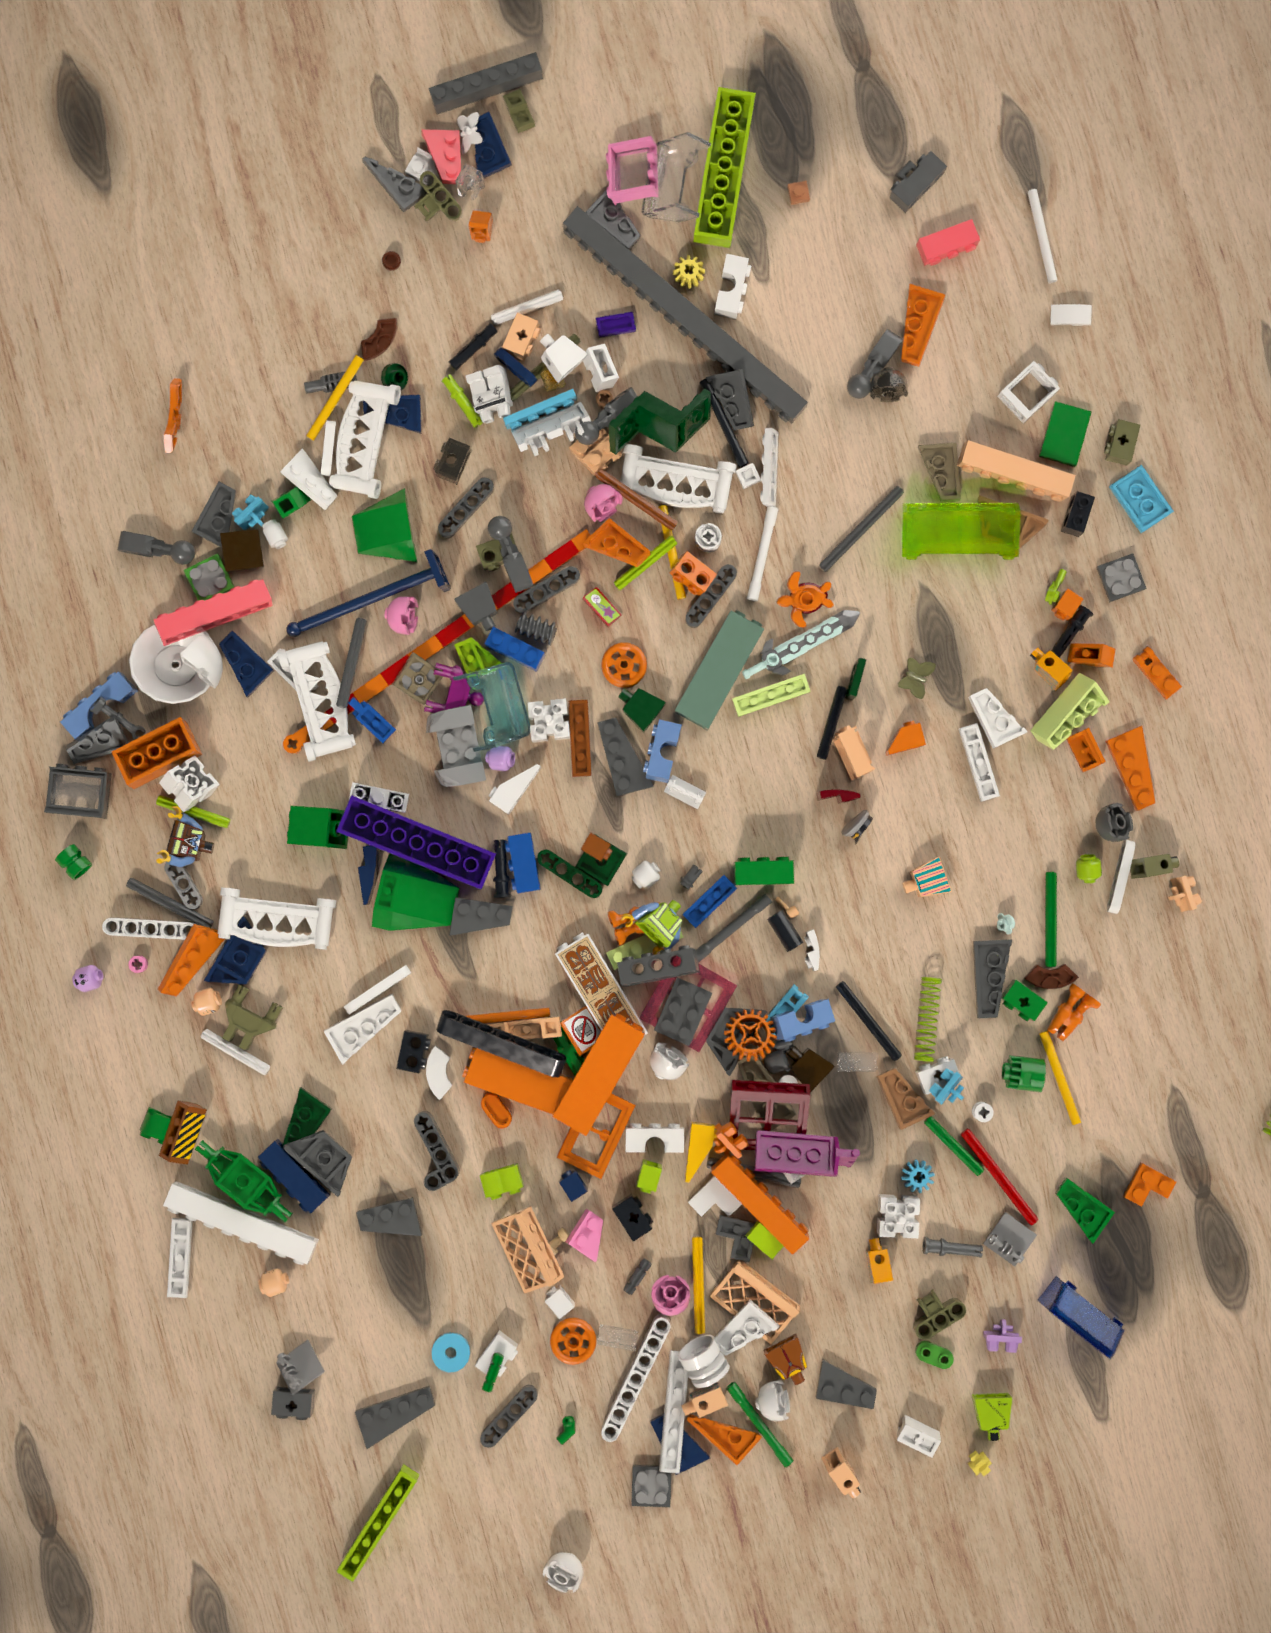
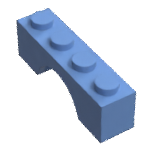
M114 672L109 675L106 683L95 687L92 695L80 700L77 708L64 714V719L60 723L74 739L81 737L94 728L93 712L90 709L100 696L106 699V701L117 700L125 703L138 691L123 673Z

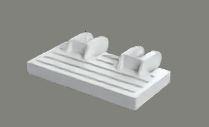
M578 402L511 430V433L521 452L527 450V445H529L534 456L539 455L538 448L543 447L545 451L550 450L545 440L546 437L548 440L563 435L564 430L569 441H573L576 427L580 435L584 433L580 422H591L582 403Z

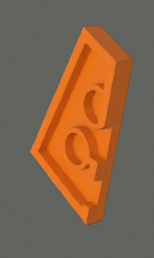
M610 518L583 542V546L635 567L641 565L651 555L649 549Z

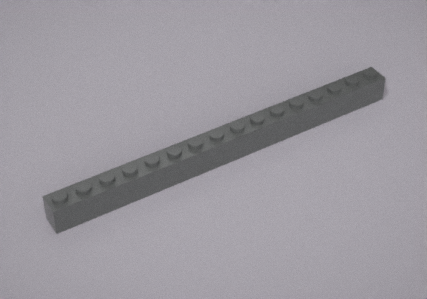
M577 206L563 222V232L568 238H574L582 250H588L593 254L592 257L595 261L606 265L609 273L620 277L621 282L627 288H633L635 294L641 300H647L650 303L649 306L655 312L660 311L669 324L674 323L678 327V331L685 337L688 335L697 348H703L710 359L721 363L724 371L730 372L743 369L745 383L750 388V392L755 397L762 398L765 401L764 404L769 409L776 410L784 422L789 421L792 424L803 412L808 404L804 398Z

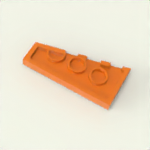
M909 284L901 362L920 367L946 294Z
M1139 726L1107 740L1106 744L1135 810L1138 811L1155 804L1143 727Z
M193 924L158 987L160 993L178 996L225 940L218 938V930Z

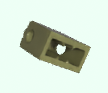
M1170 854L1132 859L1130 867L1131 879L1173 873V868L1179 867V859L1177 856L1171 857Z

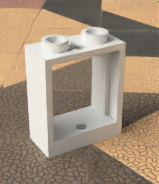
M1033 361L997 397L1024 424L1057 393L1060 387L1053 377H1049L1045 373V369L1041 364ZM1029 373L1049 392L1030 411L1011 392Z

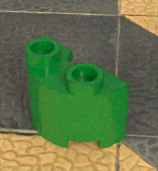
M149 1107L140 1127V1136L148 1139L153 1137L158 1139L159 1144H163L172 1116L165 1115L161 1111Z

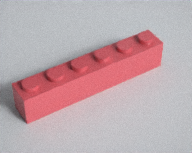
M263 579L253 580L248 585L234 587L227 593H217L211 599L205 601L198 600L192 606L179 607L173 613L161 614L154 619V623L163 645L166 646L273 606L272 598Z

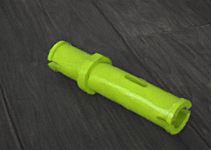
M449 374L448 378L444 377L442 383L450 392V397L455 399L473 425V428H477V425L480 426L483 423L481 417L475 412L473 405L464 394V389L459 387L452 374Z

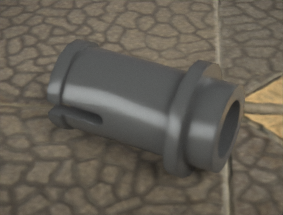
M693 864L684 878H680V884L688 890L690 887L693 888V883L703 871Z

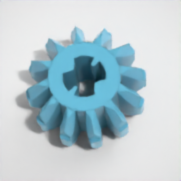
M915 1159L914 1166L909 1162L907 1163L909 1170L902 1169L907 1175L901 1176V1179L906 1181L904 1184L906 1188L911 1186V1192H914L917 1188L918 1192L922 1193V1187L929 1190L926 1184L934 1183L933 1180L929 1179V1177L935 1176L933 1172H929L932 1167L930 1165L925 1167L926 1162L924 1160L919 1164L918 1160ZM917 1172H919L922 1175L919 1177L918 1181L914 1178V1176L917 1175Z

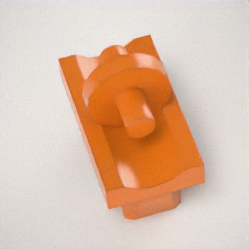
M731 1122L723 1126L720 1123L715 1125L717 1137L713 1140L715 1143L714 1151L718 1154L722 1152L728 1154L731 1151L737 1159L742 1157V1150L748 1145V1141L743 1134L734 1139L732 1136L737 1133V1129Z

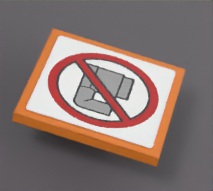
M587 1006L560 1022L579 1056L593 1047L601 1033Z

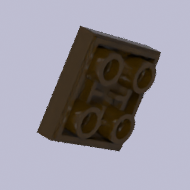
M259 529L220 533L226 572L264 567Z

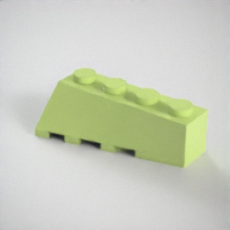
M1079 673L1030 731L1039 742L1054 750L1071 735L1074 728H1080L1088 716H1094L1101 705L1106 706L1110 701L1096 681Z

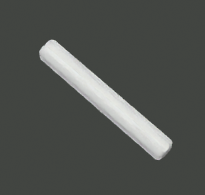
M556 290L492 314V322L494 325H498L514 319L517 312L525 315L562 301V293L560 290Z
M205 1029L202 1032L201 1038L259 1073L266 1075L270 1070L268 1064L209 1029Z

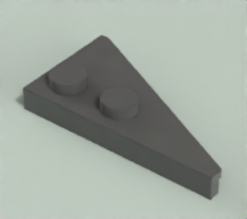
M366 156L362 158L365 166L403 212L414 206L428 194L422 185L416 183L415 179L406 177L403 173L390 167L388 169L379 165L378 161L372 158H367Z

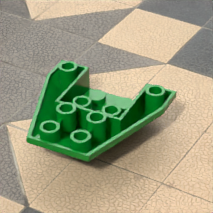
M389 853L377 891L371 927L396 931L451 926L455 897L458 898L460 888L424 866Z

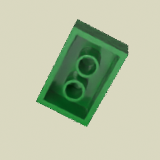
M758 857L757 861H750V858H737L738 862H733L734 886L794 884V860H789V857H776V861H770V857Z

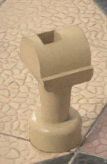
M563 1227L557 1231L558 1236L549 1242L554 1256L558 1253L557 1248L563 1242L566 1243L570 1235Z

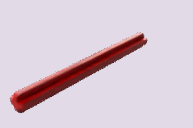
M968 1128L961 1133L963 1139L1031 1226L1038 1221L1037 1216L972 1131Z

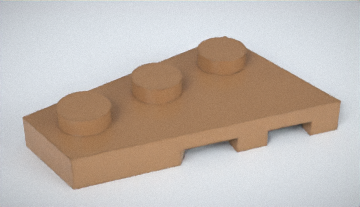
M895 1068L876 1076L900 1130L935 1114Z

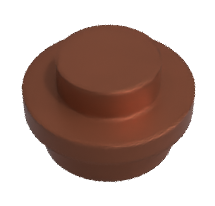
M389 251L383 255L382 264L387 270L393 271L399 268L401 258L398 253Z

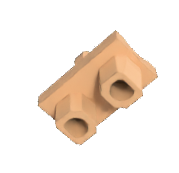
M1181 876L1170 879L1173 886L1171 888L1173 895L1168 896L1169 901L1175 900L1181 912L1197 909L1196 906L1202 901L1198 893L1192 894L1190 888L1196 884L1194 877Z

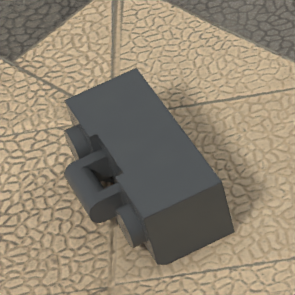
M932 151L927 155L923 154L917 160V166L912 161H909L896 174L901 182L897 181L891 187L890 199L905 213L946 171L947 165ZM912 170L913 173L907 178L906 175Z

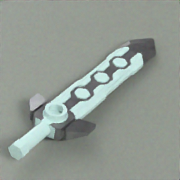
M843 610L801 635H797L775 647L773 650V639L766 641L761 652L763 654L761 657L762 662L747 670H743L744 678L747 680L750 676L765 668L768 671H772L773 674H788L791 670L781 665L854 627L860 612Z

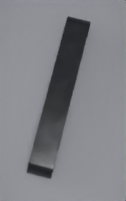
M450 1010L442 1011L436 1028L437 1032L444 1036L551 1077L557 1078L561 1076L567 1060L566 1056L560 1052Z

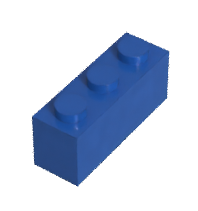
M495 627L492 628L484 643L486 647L536 672L545 657V652Z
M524 833L508 836L505 846L506 851L511 854V860H508L509 870L514 872L515 879H511L513 890H517V894L541 890L532 834Z

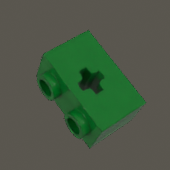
M1014 979L1001 997L1004 1001L1002 1004L1010 1010L1016 1009L1020 1012L1018 1016L1027 1022L1029 1019L1036 1021L1048 1003ZM1019 999H1024L1026 1005H1021Z

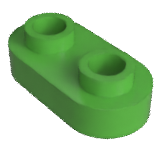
M921 1341L916 1345L915 1353L921 1361L941 1369H948L952 1366L954 1357L947 1348L929 1341ZM925 1349L929 1350L928 1355H923ZM943 1356L947 1357L946 1362H941Z

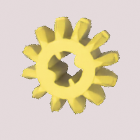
M687 255L686 260L681 257L679 258L680 263L674 264L676 268L673 270V275L676 276L675 282L681 281V287L688 284V289H691L692 284L697 287L699 285L698 281H703L704 277L702 275L705 274V269L702 268L703 262H697V257L690 260V255Z

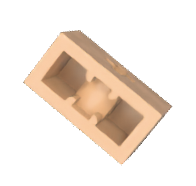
M517 312L502 348L511 356L525 361L526 356H530L533 350L531 345L533 340L537 339L541 329L539 328L538 321ZM524 334L526 338L520 340L519 337H522Z

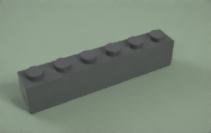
M534 52L430 87L429 92L438 115L542 80L543 72L537 53Z

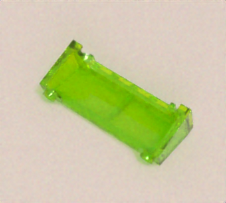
M903 503L902 557H906L907 560H916L921 554H999L1004 560H1013L1014 557H1019L1021 514L1019 503Z

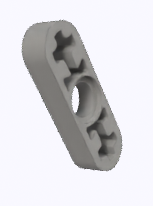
M165 863V872L185 906L189 909L199 908L203 903V897L185 866L176 868L179 874L184 873V875L178 876L175 871H170L172 865ZM183 878L189 882V886L184 890L179 887V881ZM191 889H193L194 891L190 892V894L192 895V897L198 898L196 900V905L190 904L189 901L191 900V897L189 896V894H186L184 896L183 893L189 892Z

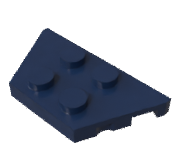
M243 916L237 924L238 927L252 929L246 917ZM235 935L230 936V939L227 940L204 981L248 984L265 956L266 948L264 945L241 939Z

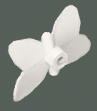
M474 112L468 117L460 115L457 119L458 126L462 130L460 136L463 137L461 143L462 154L469 150L471 144L482 142V137L476 132V124L479 119L478 112Z

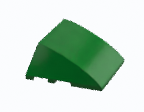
M405 488L352 516L358 554L418 563Z

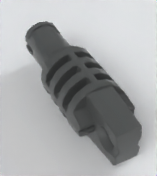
M345 371L324 375L319 380L304 382L306 394L318 391L325 393L334 391ZM356 374L351 381H357Z

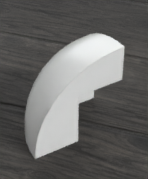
M202 635L191 642L180 654V657L184 663L198 672L201 680L215 689L222 676V657L214 642L206 635Z

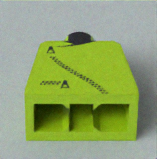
M1009 1393L972 1394L979 1428L983 1431L988 1430V1440H1000L999 1430L1009 1429L1012 1407L1011 1395Z

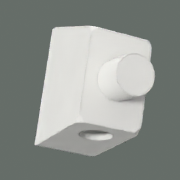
M546 334L540 340L546 348L541 359L558 383L581 364L588 355L564 335L555 341L549 334Z

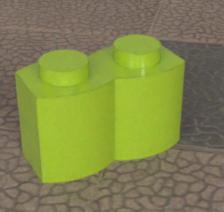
M518 1163L479 1175L485 1197H491V1200L501 1198L502 1193L509 1192L510 1195L521 1192L520 1188L524 1187Z

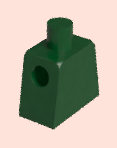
M624 688L618 696L619 699L626 703L622 711L643 733H645L666 705L665 701L640 688L637 689L634 695Z

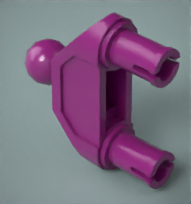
M436 662L435 668L441 670L434 669L433 674L450 678L451 683L446 702L441 704L426 700L425 704L427 706L424 707V712L436 713L466 706L467 701L477 707L483 704L484 696L482 693L476 691L469 693L470 687L460 666L450 667Z

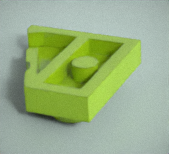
M472 637L454 644L469 681L503 667V664Z

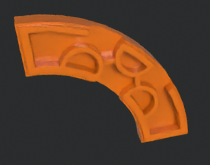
M174 378L170 383V410L167 427L164 432L165 453L173 452L177 443V437L175 436L177 435V430L180 429L181 414H179L180 403H182V380Z

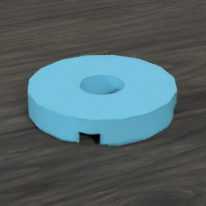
M445 1333L439 1336L433 1344L431 1351L432 1360L442 1371L448 1373L457 1372L468 1363L470 1345L461 1334ZM447 1348H454L456 1355L454 1357L447 1356Z

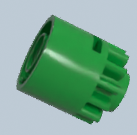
M1009 1055L1007 1063L1004 1062L1002 1066V1080H1005L1006 1087L1042 1092L1046 1076L1045 1060Z

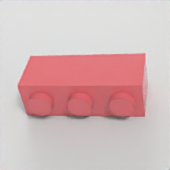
M970 219L919 238L916 246L924 266L928 264L933 266L940 263L941 259L947 257L952 259L958 256L960 252L966 251L968 253L975 250L980 238L973 220Z

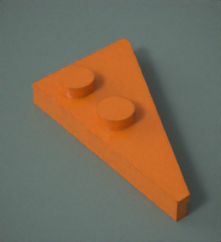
M690 1414L686 1417V1420L736 1465L743 1460L762 1438V1435L696 1415Z

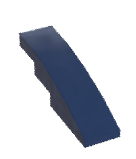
M371 845L363 846L365 866L358 867L363 905H370L379 865V848Z

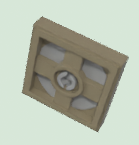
M412 652L392 685L422 705H425L426 700L430 698L443 676L434 675V669L437 668Z

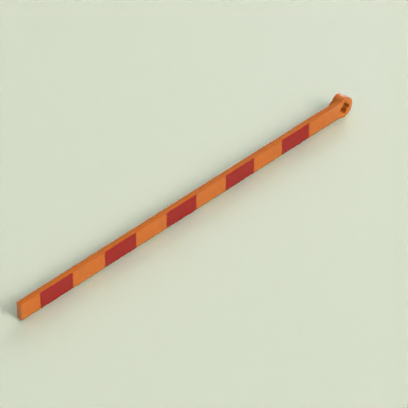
M587 529L528 569L533 585L586 549L583 546V542L591 536ZM511 582L491 595L496 610L505 606L527 589L515 593ZM465 614L352 692L349 700L354 697L360 703L363 700L368 702L392 685L412 652L426 661L475 626ZM348 704L347 712L349 715L355 709ZM331 707L324 713L331 715L334 709ZM329 718L320 729L328 730L337 723L336 718ZM305 725L293 735H288L284 739L283 747L288 753H299L304 746L303 743L311 741L307 726ZM290 740H297L296 749L289 748Z

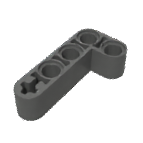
M421 1111L415 1116L414 1124L437 1169L427 1174L424 1179V1186L429 1191H435L457 1179L460 1174V1167L433 1115L428 1111ZM421 1116L423 1118L427 1117L428 1121L426 1122V1125L428 1126V1128L432 1125L433 1128H430L426 1132H424V1130L427 1127L425 1123L419 1122ZM432 1132L437 1135L438 1139L436 1142L428 1140L429 1133ZM438 1150L446 1152L447 1156L445 1159L437 1157ZM446 1168H454L455 1176H448ZM435 1176L439 1181L438 1185H431L429 1177Z

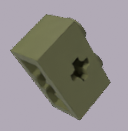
M1120 419L1111 424L1108 433L1111 436L1110 442L1106 443L1104 454H1106L1105 460L1123 465H1128L1132 462L1141 425Z

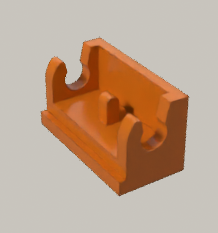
M1090 728L1084 729L1066 739L1082 773L1106 762Z

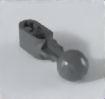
M889 329L885 331L869 354L864 364L865 369L863 372L853 375L848 380L847 391L853 398L861 399L870 393V380L881 369H884L902 343L903 339Z
M633 388L626 389L607 403L594 421L580 422L584 433L580 435L576 427V439L583 445L595 443L599 437V430L603 427H609L611 420L615 419L637 397Z
M504 516L493 517L489 521L488 532L493 539L500 542L502 560L515 593L534 586L521 552L518 551L516 545L512 544L510 539L512 533L510 520Z
M121 531L117 548L120 552L145 557L171 556L180 565L189 564L195 557L194 546L188 541L180 540L170 545L152 536Z

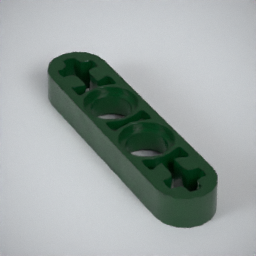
M546 849L538 853L537 860L541 866L588 897L597 898L602 894V886L599 882L552 851ZM549 853V858L553 861L555 857L559 859L554 864L553 869L549 868L552 865L547 861L542 863V854L546 855ZM564 863L567 865V872L565 874L557 872L556 867L558 864ZM575 874L583 876V882L580 885H576L572 881ZM587 878L591 880L588 883L589 885H598V894L594 893L591 895V890L587 887L585 890L581 889L585 885Z

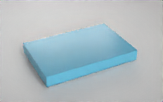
M1142 465L1109 486L1140 533H1143L1174 512Z

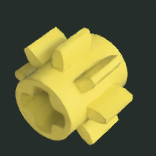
M975 1450L969 1455L971 1461L968 1462V1465L976 1475L981 1473L985 1476L991 1471L988 1466L992 1463L983 1451L978 1454Z

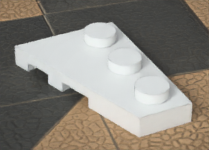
M749 1300L714 1339L720 1351L726 1356L742 1348L752 1340L759 1339L764 1334L778 1329L779 1325L752 1300Z

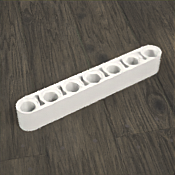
M658 1314L654 1317L602 1424L601 1433L605 1441L613 1442L618 1438L669 1333L670 1319L667 1315ZM664 1320L667 1326L661 1329L656 1326V1323ZM651 1338H656L658 1340V1344L655 1346H650L648 1344V1340ZM642 1356H648L650 1361L643 1364L639 1359ZM637 1373L641 1376V1379L633 1381L630 1377ZM625 1391H629L633 1396L630 1399H625L622 1394ZM616 1409H621L624 1411V1414L618 1417L613 1412ZM613 1427L616 1431L613 1434H607L605 1429Z

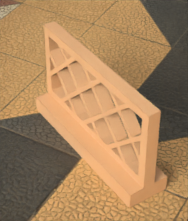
M531 1206L491 1223L524 1293L545 1286L550 1287L564 1278L563 1272ZM515 1218L517 1220L519 1227L513 1225ZM499 1224L508 1227L507 1233L502 1231ZM512 1230L519 1234L518 1239L511 1236ZM523 1236L525 1237L528 1245L522 1243ZM509 1241L516 1245L515 1251L510 1248ZM520 1248L527 1251L526 1257L519 1254ZM531 1254L534 1256L537 1263L530 1260ZM518 1259L524 1262L523 1268L518 1265ZM528 1266L536 1269L534 1275L527 1271ZM540 1272L542 1273L545 1281L539 1278ZM526 1277L533 1280L532 1286H528L525 1280Z
M737 1260L731 1270L710 1294L713 1300L734 1316L738 1311L733 1308V1302L744 1301L745 1305L746 1301L757 1300L758 1307L761 1308L760 1300H770L772 1308L762 1310L765 1313L773 1312L774 1321L780 1325L771 1337L767 1334H764L762 1337L770 1344L775 1341L793 1317L795 1318L800 1312L799 1304L741 1260ZM735 1273L741 1278V1284L730 1285V1277ZM753 1287L756 1290L757 1296L746 1297L745 1288ZM742 1288L743 1297L732 1298L731 1289ZM720 1290H729L730 1299H721L717 1296ZM784 1311L789 1316L783 1321H776L775 1312Z

